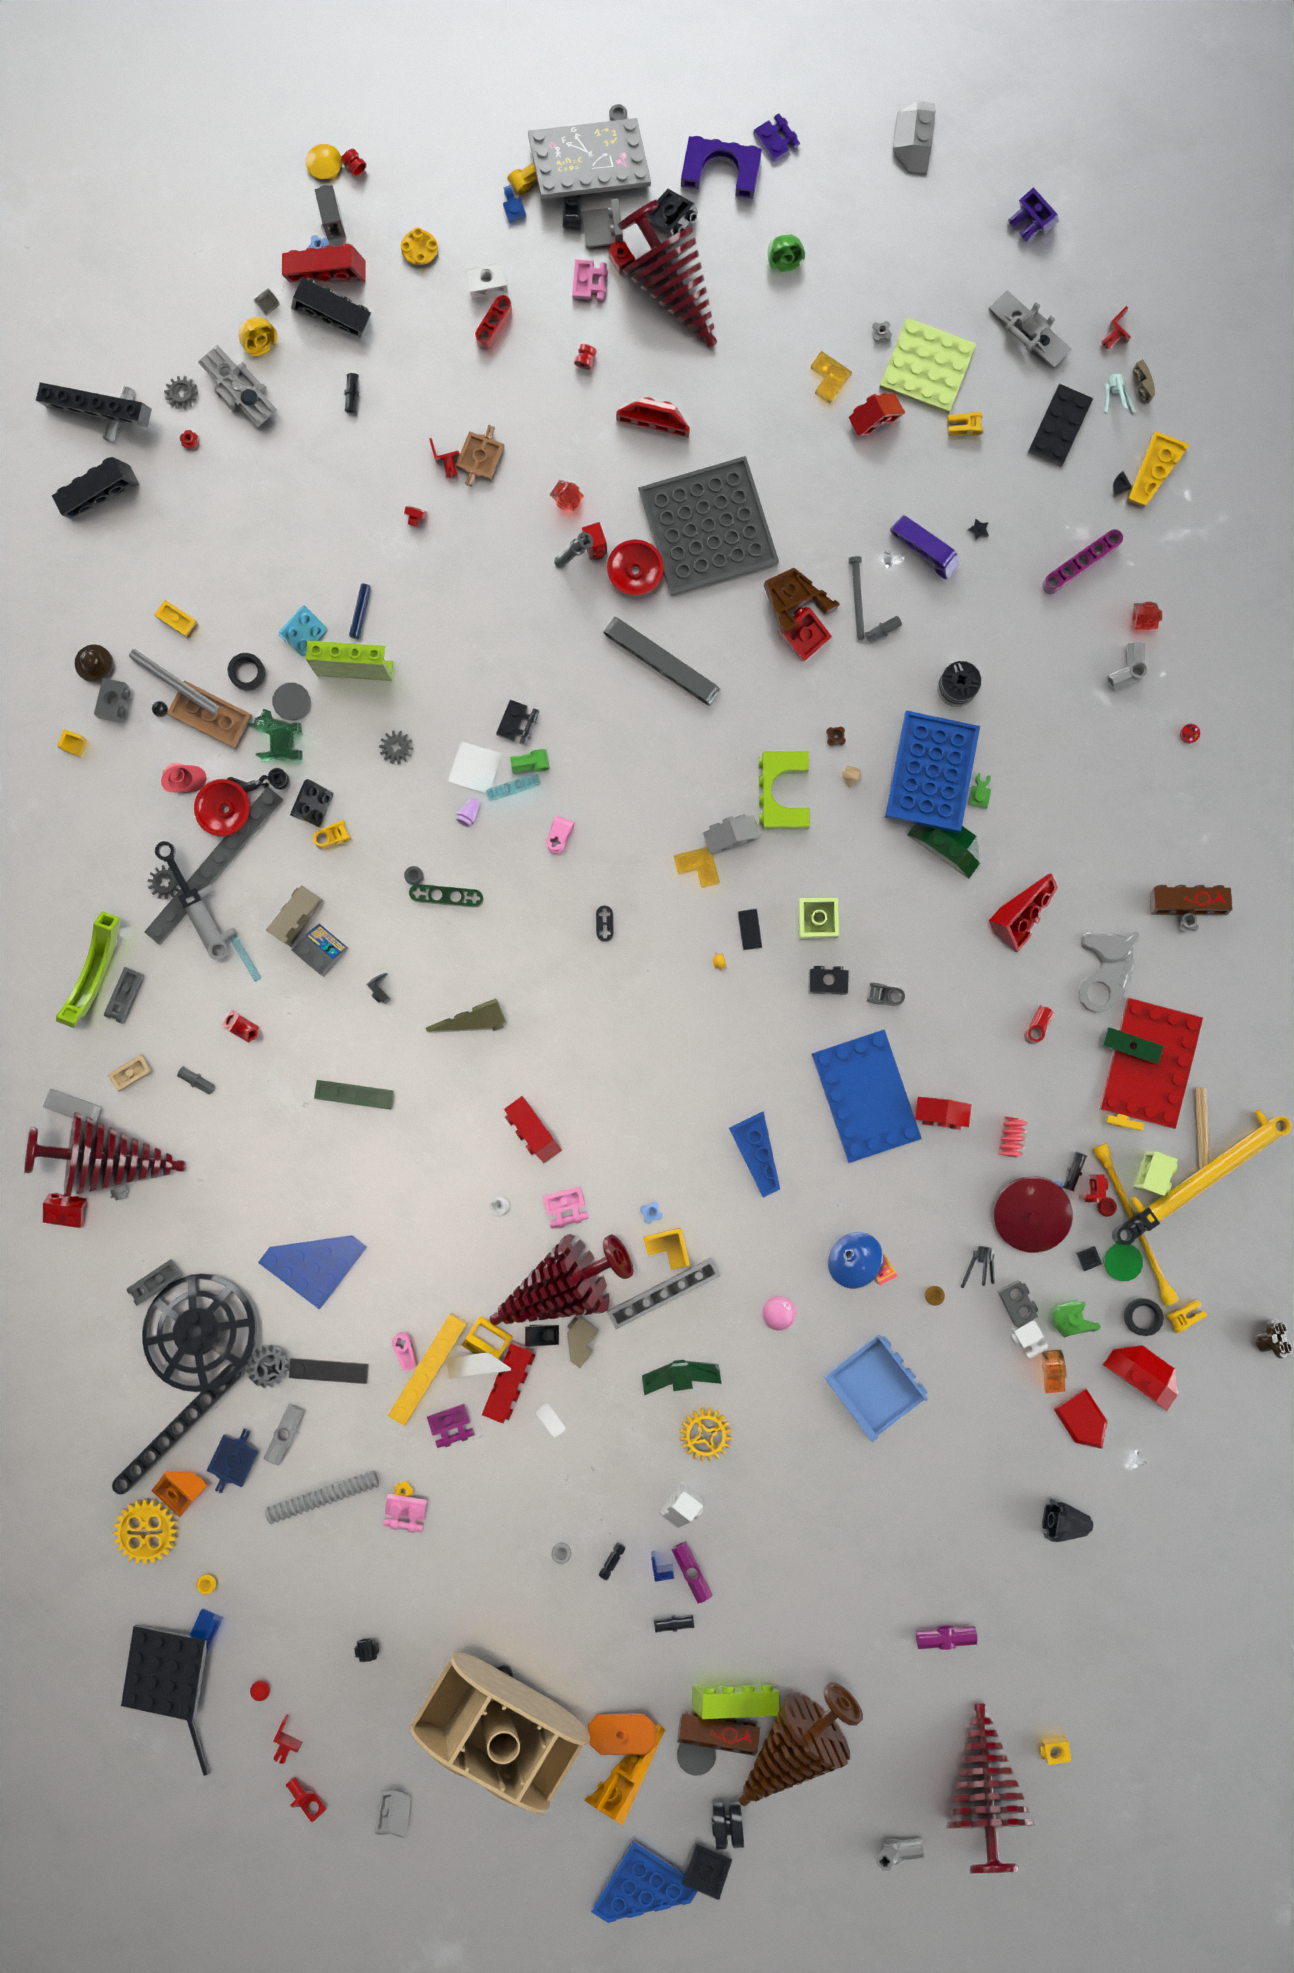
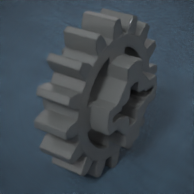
M263 1345L262 1351L256 1349V1355H250L252 1362H247L250 1368L246 1372L250 1374L249 1379L257 1386L266 1388L268 1384L272 1388L274 1382L280 1384V1377H286L283 1373L284 1371H289V1368L285 1366L289 1363V1360L286 1359L287 1354L279 1347L270 1345L267 1348Z

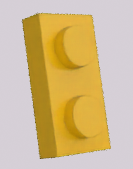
M166 600L163 601L154 614L155 617L185 637L189 635L197 623L195 619Z

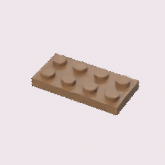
M184 680V683L219 706V711L212 715L178 691L167 714L235 749L252 715Z

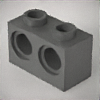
M1015 1281L997 1290L1014 1326L1019 1327L1038 1317L1036 1313L1038 1308L1034 1301H1030L1028 1297L1030 1292L1025 1283L1022 1284L1021 1281ZM1013 1289H1018L1019 1291L1017 1299H1012L1010 1296ZM1025 1306L1028 1309V1314L1025 1317H1021L1019 1310Z

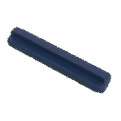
M362 583L360 585L349 636L354 639H359L371 590L368 584Z

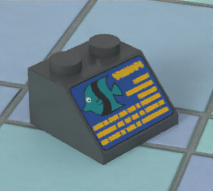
M319 923L305 934L291 951L317 973L325 977L348 950V947Z

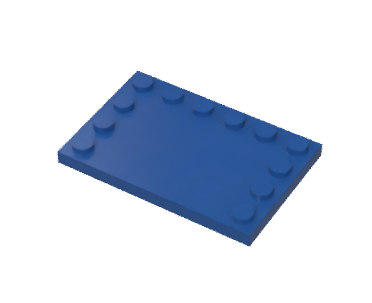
M906 710L884 818L960 834L980 726Z
M885 1029L811 1054L848 1163L922 1139Z

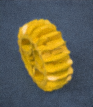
M700 1408V1415H697L695 1410L692 1411L694 1418L687 1415L686 1418L690 1422L683 1421L682 1425L686 1429H680V1433L685 1434V1436L680 1437V1441H686L682 1448L690 1447L687 1450V1454L689 1455L694 1451L693 1459H696L699 1454L701 1455L700 1461L702 1462L704 1461V1456H708L709 1462L712 1461L711 1455L713 1454L716 1459H719L717 1452L720 1451L724 1455L725 1450L722 1447H730L725 1441L732 1440L731 1436L726 1435L731 1433L732 1429H725L730 1424L729 1421L722 1423L725 1416L721 1415L718 1418V1410H715L712 1415L711 1408L707 1409V1414H704L703 1408ZM702 1419L713 1420L718 1425L707 1427L702 1422ZM697 1423L699 1432L694 1438L690 1439V1430ZM701 1426L706 1432H711L709 1434L711 1443L705 1437H700V1435H703ZM722 1430L721 1441L715 1447L712 1438L718 1431ZM704 1442L710 1450L698 1449L694 1444Z

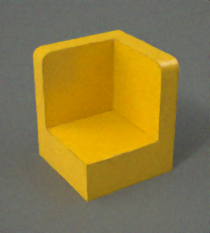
M64 729L57 747L64 752L81 758L88 740L82 735Z

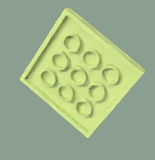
M906 318L879 388L949 414L976 343Z

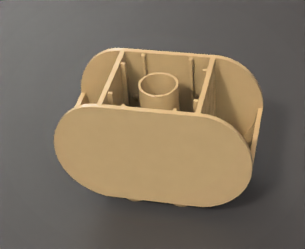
M461 1652L452 1654L409 1726L410 1733L415 1741L440 1765L457 1775L469 1778L482 1785L501 1800L538 1814H544L548 1811L551 1799L582 1747L590 1740V1734L583 1724L559 1704L490 1664Z

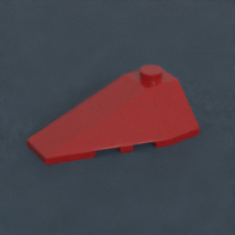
M1049 873L1001 906L989 919L994 933L1017 953L1032 935L1030 931L1034 923L1038 924L1041 919L1039 917L1043 907L1048 906L1058 888L1053 875Z

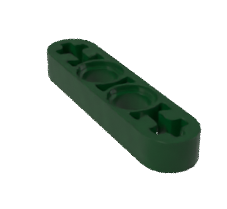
M415 884L409 890L410 898L419 903L475 908L481 906L484 901L482 893L476 889ZM420 888L421 892L427 893L426 889H429V899L426 900V895H419V898H416L413 892ZM440 890L442 892L441 899H432V892ZM453 892L461 894V899L458 902L451 900L450 896ZM464 892H468L467 897H473L474 894H477L480 900L473 903L471 899H466L467 903H463L465 899Z

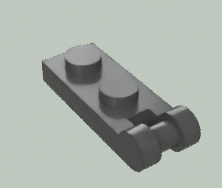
M124 967L106 1007L104 1017L109 1019L112 1017L121 1024L125 1021L129 1007L144 976L143 974ZM116 1005L121 1007L119 1012L114 1010Z
M170 1259L128 1287L126 1291L135 1299L134 1303L137 1306L181 1277L182 1274L174 1261ZM140 1287H142V1289H143L144 1292H145V1293L142 1294V1295H141L140 1292L138 1291V1289H139Z

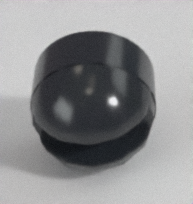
M157 701L152 705V712L157 717H164L167 714L168 707L164 702Z

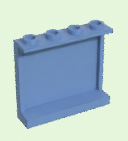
M879 1334L824 1376V1379L872 1442L879 1438V1434L922 1401L928 1400L925 1396L928 1393L921 1383L919 1385L916 1384L913 1380L916 1377L910 1368H904L901 1364L904 1362L898 1352L893 1353L889 1348L892 1346L886 1336L882 1338Z

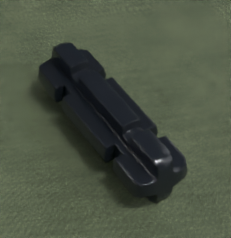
M616 1543L613 1548L614 1551L610 1553L604 1568L599 1572V1577L606 1581L620 1560V1555L625 1551V1546L621 1543Z

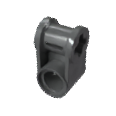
M870 983L871 991L867 1002L889 1006H899L903 1003L905 993L902 989L879 983ZM893 992L901 995L899 1002H894L891 999Z

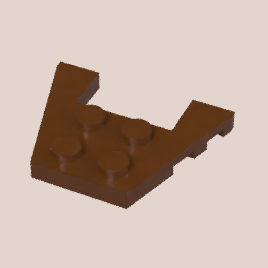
M795 568L766 580L763 585L782 635L796 629L798 626L788 611L811 600L816 602L824 614L837 609L840 605L838 601H832L828 598L824 590L819 591L812 585L813 582Z

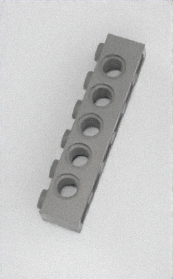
M709 1258L609 1309L607 1313L615 1329H618L721 1275L712 1258Z

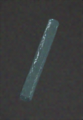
M237 935L229 938L254 981L260 980V974Z

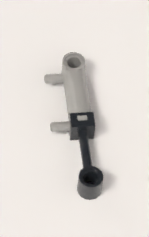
M167 841L159 842L155 847V854L159 859L167 862L183 892L178 898L201 938L208 955L214 960L223 959L228 953V948L224 941L236 935L237 931L235 928H231L220 934L202 898L215 891L213 886L209 885L199 891L197 888L190 890L174 860L176 854L174 845ZM163 846H169L171 850L170 854L166 857L160 853V849ZM215 945L222 946V955H214L213 947Z

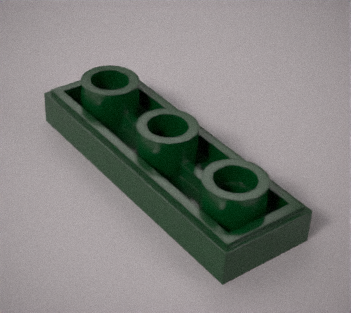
M1110 1027L1107 1028L1102 1043L1103 1047L1156 1065L1159 1063L1164 1048L1163 1045ZM1130 1043L1135 1045L1134 1049L1130 1048Z

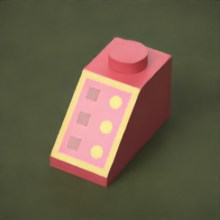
M883 1254L882 1268L874 1279L879 1285L898 1277L885 1254Z

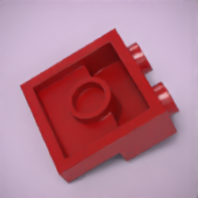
M800 607L793 613V618L798 624L796 629L782 635L780 630L777 631L802 661L807 660L832 638V635L810 607Z

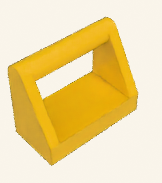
M480 1316L461 1346L474 1354L490 1353L499 1360L513 1336ZM479 1324L505 1340L499 1351L473 1335Z

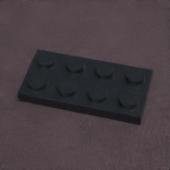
M1059 383L1028 452L1062 467L1093 398Z

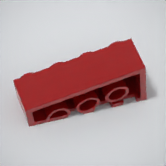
M342 244L336 247L324 246L319 249L307 248L303 251L290 250L287 253H282V276L288 282H300L302 277L305 279H317L323 282H331V278L342 279V282H350V278H358L359 282H366V260L351 244Z
M514 1340L511 1341L508 1352L503 1360V1363L510 1367L511 1370L498 1373L493 1385L494 1387L482 1412L483 1416L502 1424L505 1422V1419L509 1421L513 1409L510 1408L512 1402H517L521 1392L518 1390L520 1383H525L528 1375L525 1372L527 1365H532L536 1356L533 1354V1348Z

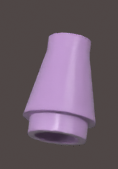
M471 797L467 804L457 813L458 817L456 820L466 827L474 824L478 808L481 804L480 801Z

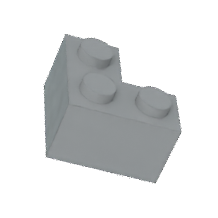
M745 814L737 816L735 819L733 816L727 817L722 820V824H713L709 826V830L703 832L710 854L724 852L736 845L748 844L761 837L755 817H746Z

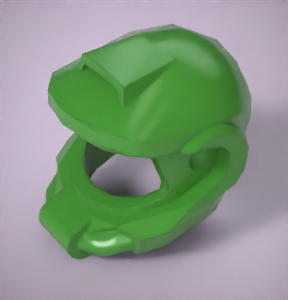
M1072 1300L1058 1305L1054 1309L1052 1324L1064 1338L1088 1331L1095 1332L1100 1330L1101 1326L1099 1323L1083 1319L1082 1311L1085 1310V1302Z

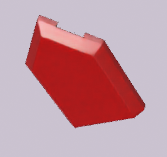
M1086 1388L1053 1409L1075 1443L1103 1449L1108 1421Z

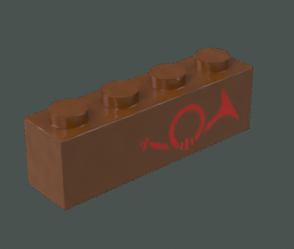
M1157 885L1150 892L1151 915H1185L1187 913L1194 915H1228L1233 910L1231 888H1225L1223 885L1205 887V885H1196L1194 887H1186V885H1177L1175 887Z
M686 1712L680 1717L677 1742L755 1756L758 1752L760 1727H755L756 1724L744 1722V1725L738 1724L733 1719H724V1721L702 1719L696 1713Z

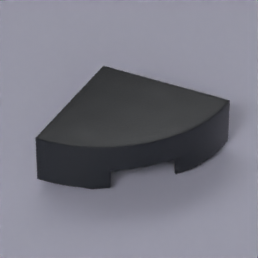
M1124 471L1113 482L1112 492L1114 498L1132 488Z

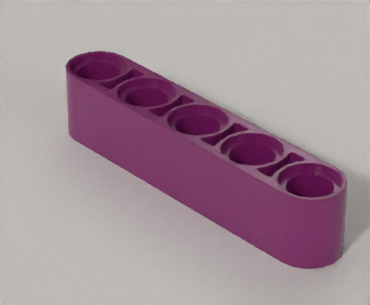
M1117 529L1107 532L1048 574L1042 584L1043 590L1048 594H1054L1115 551L1123 541V534ZM1109 537L1115 538L1117 543H1111ZM1094 548H1099L1102 554H1096ZM1079 559H1084L1087 565L1080 564ZM1063 570H1069L1071 572V576L1065 575ZM1048 580L1055 581L1056 586H1050Z

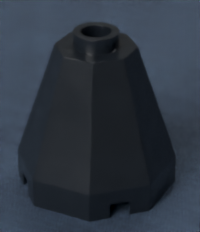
M1050 1499L1051 1505L1044 1507L1042 1528L1047 1530V1533H1044V1538L1049 1541L1062 1542L1088 1536L1093 1530V1521L1089 1515L1058 1499Z

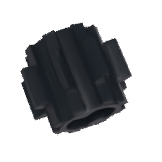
M374 1638L362 1639L356 1642L357 1646L354 1648L355 1658H359V1662H370L377 1659L379 1646L378 1643H375Z

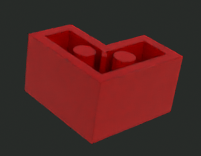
M895 393L873 394L866 399L867 402L856 407L853 410L854 413L848 418L858 436H867L883 424H892L905 411Z
M918 1097L915 1120L922 1121V1125L934 1126V1123H938L937 1126L961 1130V1127H969L972 1104L949 1099Z

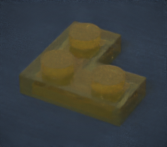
M823 351L820 352L810 367L813 371L824 377L815 394L829 404L852 374V371Z
M708 847L673 855L678 875L697 870L701 888L720 884L713 854H710Z

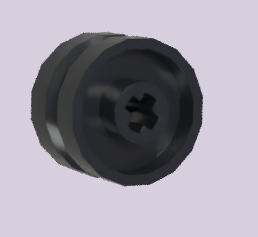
M731 1801L729 1803V1815H725V1805L722 1802L712 1803L713 1836H715L716 1850L728 1847L727 1836L731 1835L734 1849L744 1848L740 1801Z

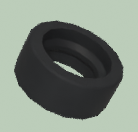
M240 653L229 662L227 668L228 676L237 688L249 691L258 688L263 683L265 667L254 654ZM243 661H250L257 667V676L250 682H241L236 677V667Z
M1143 1298L1133 1300L1128 1304L1124 1312L1126 1326L1137 1335H1154L1163 1325V1311L1152 1300ZM1143 1305L1150 1307L1155 1314L1153 1325L1146 1329L1137 1327L1132 1318L1135 1309Z

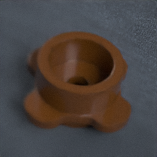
M841 726L829 727L826 730L828 734L827 744L829 746L834 744L844 745L846 742L844 738L845 729Z

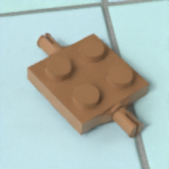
M488 425L484 435L470 431L467 435L456 463V468L468 473L466 485L469 484L472 487L475 477H482L490 481L493 477L505 447L504 444L491 438L495 430L494 426Z

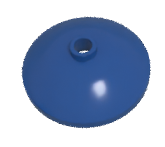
M864 1232L849 1233L840 1238L830 1251L828 1258L830 1275L834 1281L845 1288L856 1289L864 1287L871 1283L879 1274L883 1264V1250L880 1243L870 1234Z

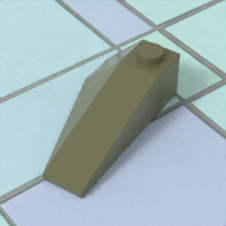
M495 998L473 1007L472 1012H461L456 1014L454 1019L442 1020L425 1029L428 1033L490 1029L496 1031L504 1028L503 1024L507 1022L499 1001Z

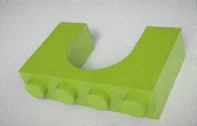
M763 751L762 757L758 759V766L762 768V776H759V787H762V794H759V806H763V813H759V825H763V830H808L810 827V808H788L781 806L772 796L771 785L777 777L783 774L808 773L809 751Z

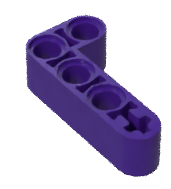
M902 515L890 528V532L895 538L931 562L936 573L943 579H948L959 567L958 554L952 547L907 516Z

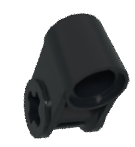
M580 195L564 197L563 228L570 226L581 229L582 211ZM570 200H575V201H577L576 203H573V204L569 203Z

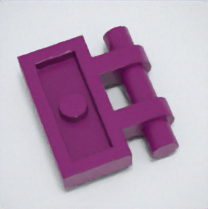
M465 1404L427 1416L432 1435L441 1434L442 1439L435 1441L437 1448L449 1447L454 1442L460 1440L463 1442L468 1440V1437L475 1435L473 1428L465 1430L463 1426L470 1423ZM458 1429L459 1433L450 1436L447 1433L448 1430Z

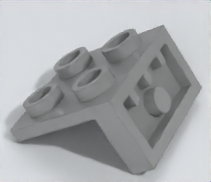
M618 198L611 199V206L608 208L582 211L587 248L609 246L616 241L623 242V231L617 225L621 222Z

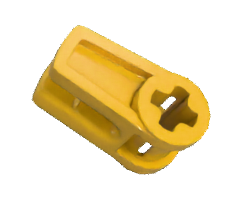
M981 412L948 415V424H966L950 426L948 428V436H978L983 434V428L981 427L983 414Z
M1194 1300L1166 1315V1318L1170 1319L1174 1326L1173 1331L1175 1334L1188 1329L1191 1325L1208 1316L1205 1311H1199L1186 1318L1187 1313L1194 1309L1197 1310L1201 1306L1199 1300Z

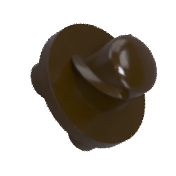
M96 644L87 645L75 657L76 672L88 682H102V678H107L113 669V657L103 646Z
M1275 1319L1269 1320L1266 1325V1332L1257 1334L1255 1337L1256 1346L1261 1352L1272 1350L1279 1359L1286 1358L1288 1353H1292L1291 1344L1287 1341L1285 1335L1287 1329L1283 1322L1279 1323Z

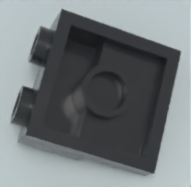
M667 188L657 200L658 208L647 216L648 221L659 227L661 233L672 237L684 230L689 223H694L697 219L698 211L695 203Z

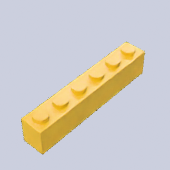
M453 1313L449 1314L388 1414V1417L403 1426L408 1423L468 1322Z

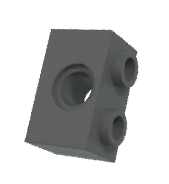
M102 678L94 715L99 719L121 723V719L126 714V700L130 697L129 686L125 682ZM113 697H117V702L110 705V700Z

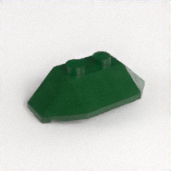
M914 824L907 834L911 839L968 879H970L980 865L977 836L964 826H962L959 834Z

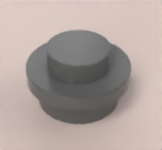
M417 866L407 868L404 873V878L410 885L420 884L424 877L422 870Z

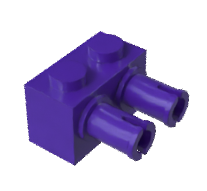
M1034 187L1019 200L1020 209L1008 219L1009 224L1013 225L1014 229L1026 218L1032 220V223L1019 233L1025 242H1028L1039 231L1045 234L1059 222L1058 214Z

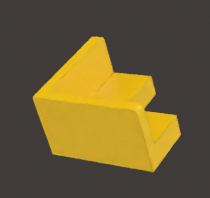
M681 1228L643 1236L648 1256L667 1251L671 1270L690 1266Z

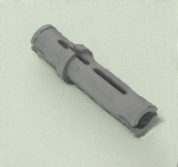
M124 386L119 398L131 400L135 390ZM109 420L102 438L114 443L122 422Z

